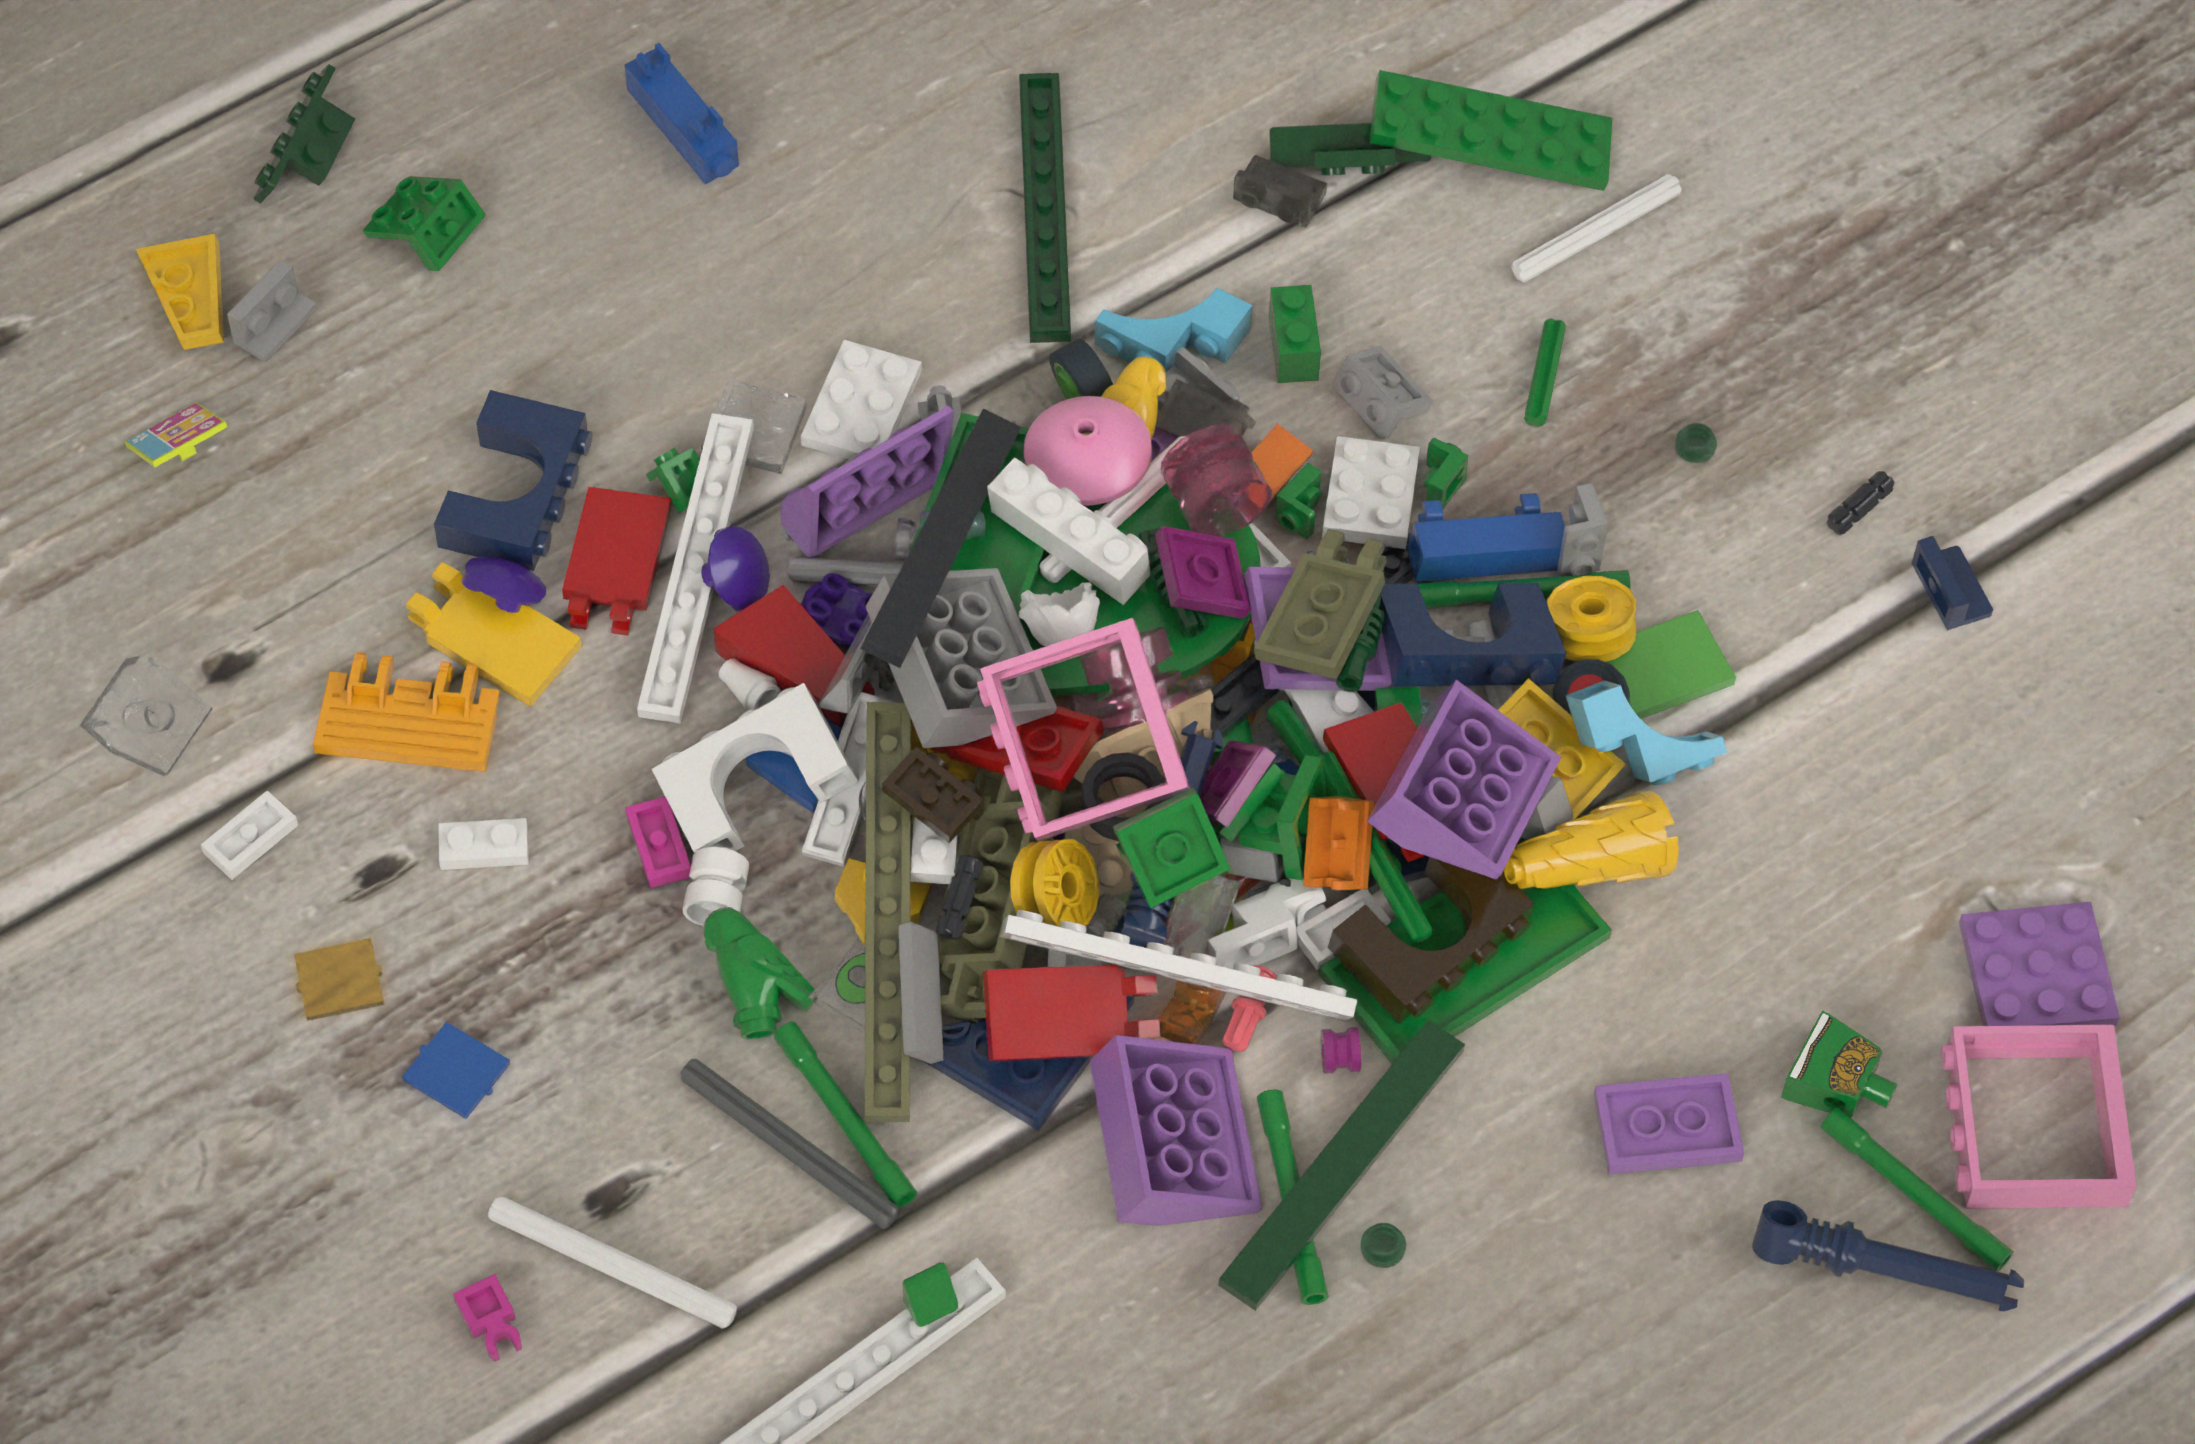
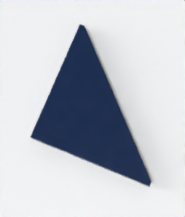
M1134 997L1126 998L1127 1012L1134 1004ZM970 1021L942 1025L943 1061L932 1064L925 1063L1039 1131L1093 1057L989 1062L986 1021L971 1024Z

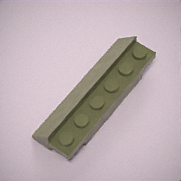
M977 767L973 784L980 790L984 799L983 815L978 821L972 818L961 830L956 849L955 865L959 856L971 855L982 862L983 868L979 880H974L973 882L977 884L968 916L966 919L962 918L961 920L965 922L961 937L958 940H948L938 934L941 1014L972 1023L982 1022L986 1018L983 972L997 969H1021L1027 943L1002 938L1000 934L1004 919L1008 915L1016 916L1011 899L1010 886L1013 863L1023 847L1030 842L1038 841L1034 837L1033 832L1025 833L1022 821L1019 818L1017 808L1024 807L1020 791H1011L1006 775ZM1035 784L1046 821L1049 822L1057 819L1064 791L1061 792ZM1053 837L1041 841H1052ZM949 884L947 885L945 897L948 891ZM941 909L940 915H945V912Z

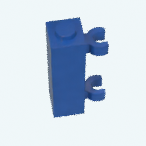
M660 43L655 45V49L645 54L642 52L638 53L636 59L624 65L626 85L629 93L704 184L718 177L728 175L739 166L737 141L723 125V118L713 106L708 107L671 63L670 55Z
M1537 493L1520 494L1522 506H1516V515L1443 520V509L1440 500L1423 501L1424 513L1418 515L1419 522L1414 523L1407 543L1415 581L1557 571L1565 528L1561 512L1541 513L1540 500Z

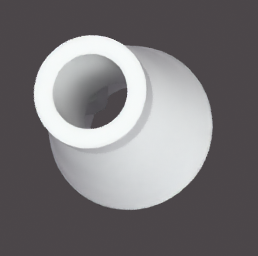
M735 658L727 660L720 668V680L726 683L746 711L764 706L776 699L777 695L781 692L775 678L746 666Z

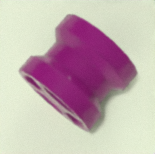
M1350 1027L1341 1033H1335L1332 1029H1321V1059L1324 1074L1334 1073L1338 1068H1347L1350 1072H1360L1361 1046L1358 1027Z

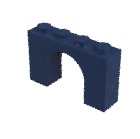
M490 390L476 422L480 447L526 458L534 462L543 471V475L539 483L529 493L510 501H490L448 490L434 522L438 548L475 557L503 558L534 571L540 556L545 557L549 551L552 537L551 528L554 522L559 523L562 519L565 509V493L568 488L573 489L579 473V466L577 464L580 456H586L589 452L592 442V431L587 429L586 413Z
M1538 582L1498 583L1488 612L1497 639L1489 642L1465 641L1440 629L1428 613L1418 584H1384L1379 610L1385 612L1382 634L1393 687L1450 686L1455 680H1458L1464 686L1523 685L1528 678L1536 685L1555 684L1557 682L1566 651Z

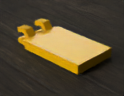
M443 562L432 573V578L436 580L433 585L434 590L449 599L446 604L439 609L434 601L418 592H415L406 603V608L410 610L407 615L408 619L424 629L427 633L428 645L464 667L467 664L479 666V676L529 707L535 703L582 647L581 637L528 605H521L520 611L516 613L500 609L495 604V598L483 592H476L466 588L462 584L463 575Z

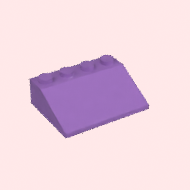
M948 405L910 428L896 431L887 441L873 449L867 448L861 451L849 463L840 468L828 470L819 480L805 488H797L790 492L781 501V525L788 530L787 532L809 559L816 557L934 487L951 442L953 410Z
M1455 680L1429 706L1367 822L1402 848L1497 879L1504 870L1561 757L1458 680Z
M1115 1035L1090 1059L1118 1222L1160 1226L1255 1214L1262 1210L1231 1048Z

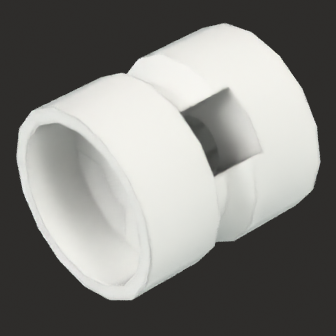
M704 847L697 850L693 855L689 877L694 882H691L686 888L682 908L684 916L691 922L704 927L706 918L714 910L731 907L741 912L742 892L745 889L749 871L748 860L738 852L727 848Z

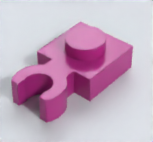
M495 1274L453 1293L454 1301L473 1339L486 1333V1350L493 1361L500 1360L496 1347L500 1340H510L516 1351L522 1349L518 1330L514 1326L507 1324L516 1319L515 1312Z

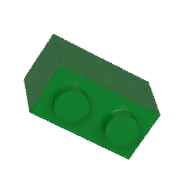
M1312 285L1270 287L1268 317L1277 383L1319 381L1321 348Z

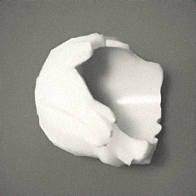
M1090 582L1081 583L1071 591H1064L1063 594L1054 592L1051 596L1048 594L1039 595L1033 594L1029 590L1021 594V610L1018 616L1027 623L1031 634L1041 645L1046 647L1094 631L1100 601L1096 597V590H1092Z

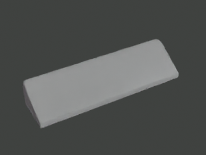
M869 614L865 618L823 695L819 707L848 714L879 658L860 649L872 626Z

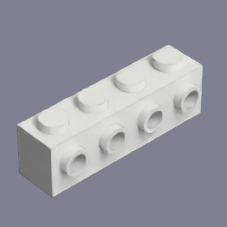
M1014 457L988 485L987 491L992 513L1050 554H1054L1057 559L1062 560L1067 566L1122 605L1150 576L1148 549L1138 537L1133 534L1126 536L1114 527L1113 522L1104 513L1098 510L1092 512L1083 506L1075 493L1066 487L1061 489L1048 481L1045 473L1033 464L1027 466Z

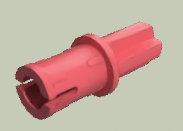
M1258 965L1254 966L1260 969L1259 976L1277 979L1276 974L1270 969ZM1244 996L1235 998L1232 1002L1234 1011L1223 1035L1222 1043L1234 1052H1244L1250 1043L1258 1021L1265 1018L1266 1010L1264 1006L1266 1002Z

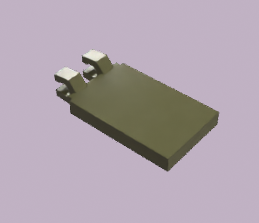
M1328 529L1317 548L1316 555L1302 554L1254 647L1256 660L1337 679L1385 584L1383 570L1387 559L1386 556L1381 555L1385 549L1384 542L1367 539L1358 555L1356 565L1343 562L1347 554L1346 547L1341 546L1345 539L1344 533Z

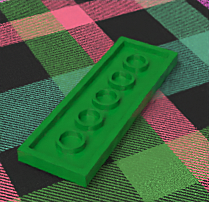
M1379 70L1375 81L1370 143L1604 191L1609 182L1613 118Z

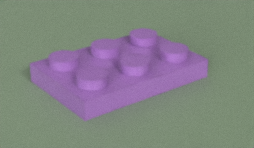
M1728 1073L1595 1086L1594 1100L1608 1175L1743 1161L1744 1149Z

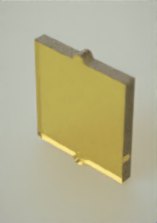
M371 938L294 954L299 977L296 989L298 993H302L307 1021L384 1005L379 980L383 972L381 966L376 965Z

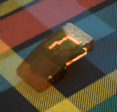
M1178 980L1173 997L1157 1019L1160 1023V1036L1173 1042L1198 1045L1227 992Z

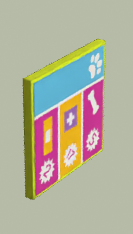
M196 402L124 443L128 449L153 467H157L179 455L181 461H184L197 454L194 447L196 444L224 430L228 426L224 420Z

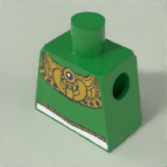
M1821 1011L1786 1078L1781 1098L1831 1113L1838 1107L1852 1118L1862 1098L1887 1108L1898 1084L1875 1074L1882 1055L1880 1047L1829 1013Z

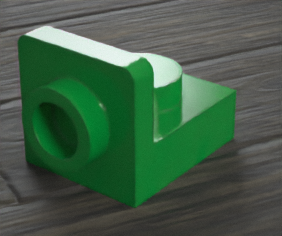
M1432 438L1428 443L1426 465L1431 470L1424 482V487L1427 488L1426 501L1440 500L1442 509H1444L1466 480L1468 455L1463 453L1454 444L1444 443L1436 438Z
M693 447L681 454L678 453L676 448L654 459L657 467L646 474L649 481L657 477L659 478L678 513L688 508L700 461Z
M1307 463L1278 493L1275 518L1279 520L1286 530L1298 533L1305 539H1309L1314 534L1315 512L1312 509L1317 505L1322 495L1320 490L1322 471L1310 463Z

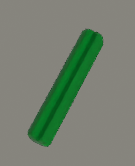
M1550 318L1543 325L1524 417L1525 422L1529 425L1535 424L1540 427L1547 421L1566 325L1562 320Z

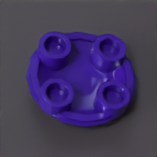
M729 526L715 532L714 539L710 544L708 563H705L701 570L703 582L706 586L715 588L724 602L729 604L735 611H742L763 598L767 593L770 579L767 557L762 545L755 536L742 527Z
M481 556L472 558L465 565L462 584L472 591L483 592L495 598L497 607L511 613L519 612L521 605L539 603L546 596V586L541 579L529 569L513 561L499 557Z
M829 573L824 576L822 582L815 583L805 592L801 605L834 643L841 646H851L868 615L865 606L873 593H867L860 587L848 583L840 574Z

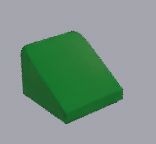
M939 1262L903 1280V1302L917 1326L924 1327L958 1309V1300L944 1262Z

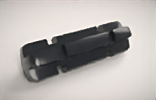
M1884 471L1876 472L1868 479L1869 483L1861 485L1842 502L1843 507L1838 506L1828 515V527L1838 535L1845 534L1853 527L1852 522L1856 523L1879 504L1878 499H1884L1893 491L1895 483L1893 478Z
M961 855L957 859L954 873L957 874V877L953 876L951 878L942 907L945 915L941 914L939 916L936 926V933L942 936V938L958 940L962 935L965 922L961 920L962 918L966 919L977 887V884L973 882L974 880H979L983 868L982 862L974 856Z

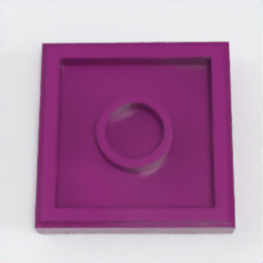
M1162 526L1157 531L1155 537L1171 606L1244 619L1251 612L1235 539Z
M1233 740L1227 743L1208 771L1200 795V800L1211 824L1226 828L1229 826L1276 754L1261 745Z

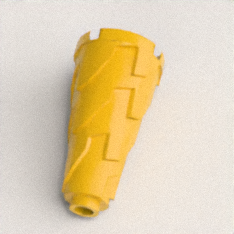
M1651 790L1640 791L1590 811L1589 815L1560 824L1555 827L1556 830L1518 844L1514 848L1503 871L1507 881L1510 884L1515 883L1520 889L1530 887L1546 889L1577 884V887L1615 880L1616 884L1650 878H1661L1671 875L1676 868L1679 855L1678 835L1667 838L1665 827L1674 825V821L1668 807L1660 796Z

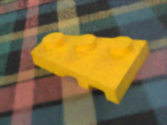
M215 233L136 249L183 349L188 350L224 343L220 243Z

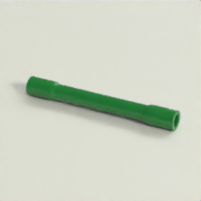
M1628 570L1591 572L1586 575L1417 584L1426 608L1455 607L1459 604L1492 602L1498 583L1538 582L1546 599L1549 598L1556 587L1565 581L1582 576L1607 577L1619 581L1630 589V575Z
M794 1021L782 1025L775 1032L774 1039L793 1066L801 1071L871 1169L874 1179L888 1199L897 1205L898 1208H902L912 1202L917 1196L916 1189L899 1165L889 1157L818 1058L817 1051L800 1027Z
M1273 1089L1260 1093L1257 1096V1103L1264 1134L1268 1138L1282 1201L1300 1177L1290 1137L1291 1126L1284 1095L1281 1090ZM1313 1239L1294 1262L1301 1301L1305 1305L1319 1304L1326 1301L1329 1297L1321 1260L1317 1256Z
M1835 1108L1825 1118L1821 1125L1822 1130L1850 1153L1859 1156L1960 1239L1964 1246L1986 1265L1999 1272L2007 1264L2014 1253L2013 1250L1985 1227L1972 1221L1872 1139L1863 1127L1841 1109Z

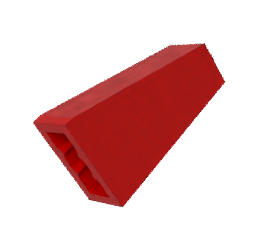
M784 585L713 628L715 651L720 657L726 661L735 658L742 664L775 678L781 692L804 683L818 705L845 657L843 652ZM867 681L861 692L875 696V689ZM820 707L826 718L843 728L847 713Z

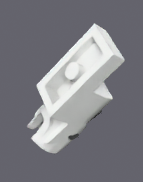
M1287 878L1280 880L1279 883L1250 890L1247 899L1232 905L1234 929L1208 940L1209 956L1217 958V966L1233 969L1235 963L1250 966L1261 965L1298 949L1296 927L1326 910L1325 906L1320 904L1326 901L1322 887L1303 886V881Z

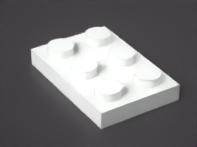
M843 340L801 434V446L849 459L855 453L859 454L867 448L873 449L887 441L897 430L922 372V362Z
M1337 436L1322 538L1327 530L1330 529L1343 532L1345 536L1344 541L1365 544L1367 539L1384 542L1385 547L1406 549L1420 447Z

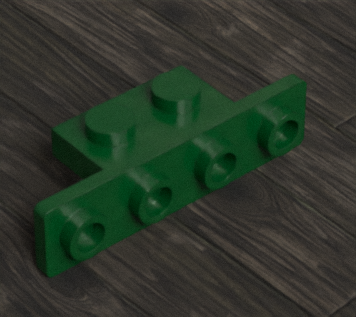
M328 64L320 74L313 71L306 80L301 92L306 94L303 103L298 101L290 111L286 122L291 125L287 134L282 132L278 136L270 150V153L275 155L271 165L266 163L255 179L254 183L260 187L254 196V200L260 204L275 189L286 166L318 186L326 179L356 119L322 98L336 69L332 65Z
M1371 123L1282 126L1269 129L1270 165L1274 168L1312 166L1315 169L1321 168V175L1331 176L1345 175V167H1361L1362 174L1386 173L1387 165H1396L1398 162L1430 161L1431 156L1371 144Z

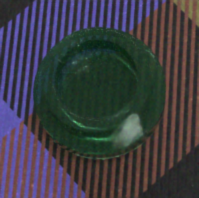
M1701 423L1686 425L1678 432L1675 439L1677 454L1685 461L1691 463L1708 461L1715 454L1717 440L1712 430Z
M1375 1224L1369 1227L1362 1235L1360 1242L1361 1254L1369 1264L1375 1267L1389 1268L1395 1266L1405 1255V1237L1392 1224Z

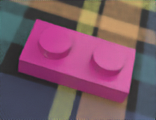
M666 797L625 807L626 818L650 889L690 878L691 865L671 806Z

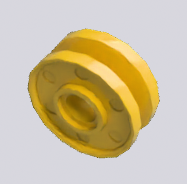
M1582 576L1570 579L1556 587L1547 599V606L1566 651V659L1576 662L1583 659H1599L1607 662L1617 659L1628 652L1636 641V598L1628 587L1617 580L1603 576Z
M1074 839L1030 842L1020 850L1013 863L1010 886L1011 899L1016 913L1017 910L1037 913L1043 916L1042 923L1058 927L1061 921L1074 922L1084 926L1090 923L1098 904L1100 893L1099 876L1094 859L1084 845Z

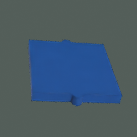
M446 1022L427 1046L422 1045L420 1047V1055L404 1073L402 1079L415 1089L467 1119L484 1096H489L493 1093L492 1086L508 1068L510 1060Z

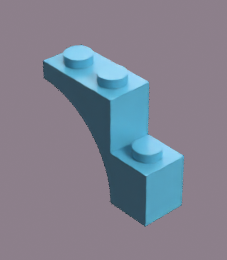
M1216 288L1208 298L1194 308L1165 318H1131L1103 309L1095 320L1094 344L1099 346L1105 353L1111 356H1119L1130 363L1136 357H1152L1163 365L1165 372L1175 365L1176 352L1182 347L1188 350L1192 346L1202 355L1214 357L1226 363L1251 330L1252 305Z
M1602 681L1566 695L1580 744L1598 749V752H1606L1616 749L1624 743L1634 778L1650 782L1651 785L1668 783L1676 778V772L1687 768L1699 770L1709 767L1715 763V757L1727 753L1723 736L1705 731L1695 735L1674 737L1665 736L1653 730L1631 708L1621 685Z

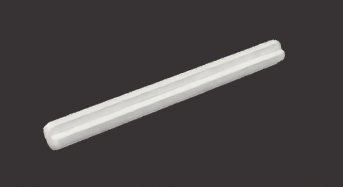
M506 1197L495 1198L488 1212V1218L491 1221L718 1327H729L734 1320L737 1307L723 1298Z

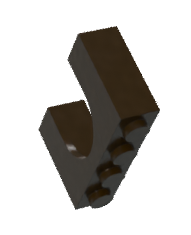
M1429 857L1424 874L1455 905L1465 925V936L1449 948L1438 951H1425L1405 944L1391 932L1366 904L1333 929L1327 948L1398 1024L1410 1015L1417 1018L1430 1008L1434 1002L1433 997L1443 989L1447 993L1454 990L1465 979L1467 975L1465 972L1475 964L1479 967L1487 964L1497 954L1499 950L1497 946L1507 938L1511 942L1517 940L1530 927L1531 923L1528 920L1534 903L1515 883L1510 884L1507 881L1503 871L1497 879H1493Z

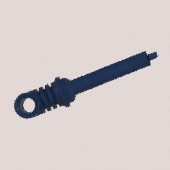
M1194 721L1181 730L1180 734L1187 736L1180 759L1190 789L1194 788L1200 798L1215 748L1221 750L1224 746V741L1219 730L1214 732L1212 740L1194 734L1198 722ZM1131 871L1132 891L1126 904V911L1119 918L1114 933L1130 937L1129 944L1144 948L1147 947L1148 942L1164 944L1168 930L1165 923L1168 920L1175 897L1150 908Z
M1770 1201L1762 1208L1752 1249L1759 1258L1766 1262L1784 1265L1797 1260L1798 1256L1801 1255L1802 1262L1808 1263L1810 1258H1813V1264L1820 1266L1821 1261H1824V1267L1831 1269L1834 1276L1841 1277L1843 1272L1852 1274L1859 1269L1999 1305V1311L2002 1312L2017 1308L2018 1299L2005 1296L2007 1285L2019 1288L2024 1287V1279L2015 1270L2011 1269L2009 1274L1868 1239L1862 1230L1854 1228V1222L1846 1221L1841 1225L1835 1223L1833 1228H1830V1222L1823 1221L1822 1226L1818 1225L1819 1219L1812 1218L1811 1223L1807 1222L1808 1216H1806L1805 1212L1797 1205L1787 1201Z

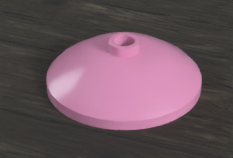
M1098 396L1074 397L1052 405L1035 419L1027 432L1024 442L1025 465L1033 464L1045 473L1048 481L1059 489L1062 487L1070 489L1077 495L1082 505L1107 503L1130 492L1145 476L1152 456L1151 437L1139 415L1118 401Z

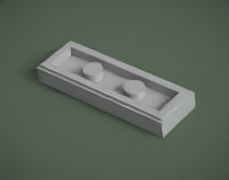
M909 922L899 925L898 929L903 1050L905 1055L932 1064L943 1061L938 934L933 930Z

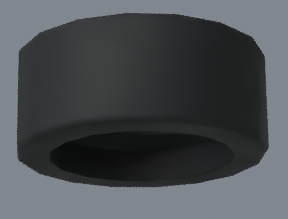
M1128 752L1110 754L1097 760L1086 772L1082 784L1083 810L1099 805L1097 794L1104 782L1115 777L1137 779L1145 784L1147 789L1163 784L1164 779L1157 767L1143 756ZM1165 800L1148 805L1144 811L1164 802ZM1114 816L1090 824V827L1105 838L1119 841L1113 826L1131 817L1120 818Z

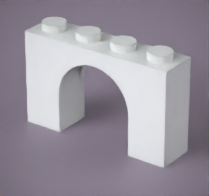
M804 683L797 687L783 690L771 702L758 709L744 712L734 723L721 730L707 733L701 738L700 742L682 752L670 754L661 764L652 768L694 853L704 847H721L733 851L744 847L726 811L723 791L725 782L733 768L744 758L754 753L771 750L780 751L793 757L808 786L820 803L859 782L818 703Z

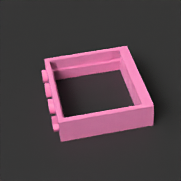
M1133 618L980 669L983 680L977 682L979 694L984 707L992 705L997 722L990 724L991 731L998 750L1006 748L1011 763L1004 766L1006 778L1012 792L1020 791L1024 807L1017 808L1019 818L1022 821L1025 833L1033 832L1034 837L1038 841L1174 797L1190 789L1146 652ZM1122 642L1167 782L1047 822L1002 682Z
M2114 1025L1954 1026L1947 1045L1941 1046V1066L1943 1070H1949L1950 1083L1946 1085L1945 1099L1947 1110L1954 1111L1955 1124L1951 1125L1950 1142L1952 1151H1959L1960 1165H1957L1955 1169V1184L1957 1192H1964L1965 1208L2128 1207L2137 1185ZM2090 1057L2106 1179L1981 1180L1966 1059Z

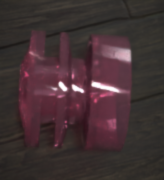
M1227 424L1211 425L1194 431L1178 441L1167 452L1161 462L1160 473L1168 484L1172 495L1179 501V508L1193 532L1219 537L1231 534L1256 520L1271 501L1272 489L1257 463L1253 461V455L1236 427Z
M1156 627L1139 632L1166 714L1171 708L1187 700L1189 695L1185 686L1168 690L1165 688V686L1179 680L1182 676L1180 670L1159 672L1157 665L1166 661L1174 654L1164 627ZM1122 642L1079 657L1089 686L1109 683L1111 690L1094 700L1096 707L1103 708L1117 705L1116 709L1100 717L1104 729L1117 726H1134L1147 722Z

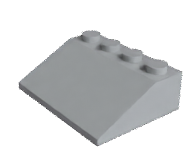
M998 568L949 571L901 668L889 663L923 748L964 745L993 735L990 724L997 722L992 705L984 707L977 685V682L983 680L980 669L1033 651ZM898 574L884 575L865 606L872 624ZM1041 669L1002 682L1016 726L1054 714L1057 710Z

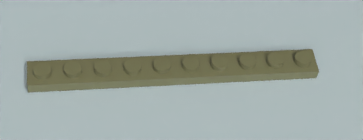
M867 702L864 1122H910V1056L905 1055L903 1050L898 933L899 925L910 922V812L882 791L881 785L910 753L911 717L905 703Z

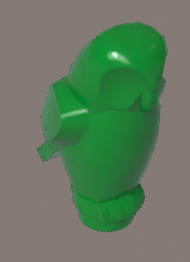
M723 907L709 914L704 922L705 944L709 950L716 952L717 966L721 979L737 1011L733 1018V1024L735 1028L740 1029L743 1039H760L775 1034L777 1031L776 1023L782 1020L781 1010L778 1007L779 996L799 1010L808 1012L814 1004V1001L809 996L815 989L769 938L762 935L743 914L731 907Z

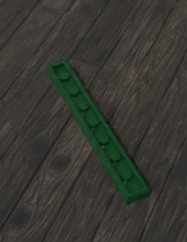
M1059 73L1019 74L1030 343L1071 342Z
M1428 1020L1221 1275L1218 1286L1256 1311L1463 1053L1465 1044Z

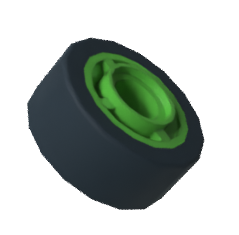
M1081 338L1069 342L1050 354L1049 362L1052 372L1066 399L1081 396L1101 397L1105 390L1113 385L1105 366L1095 351Z

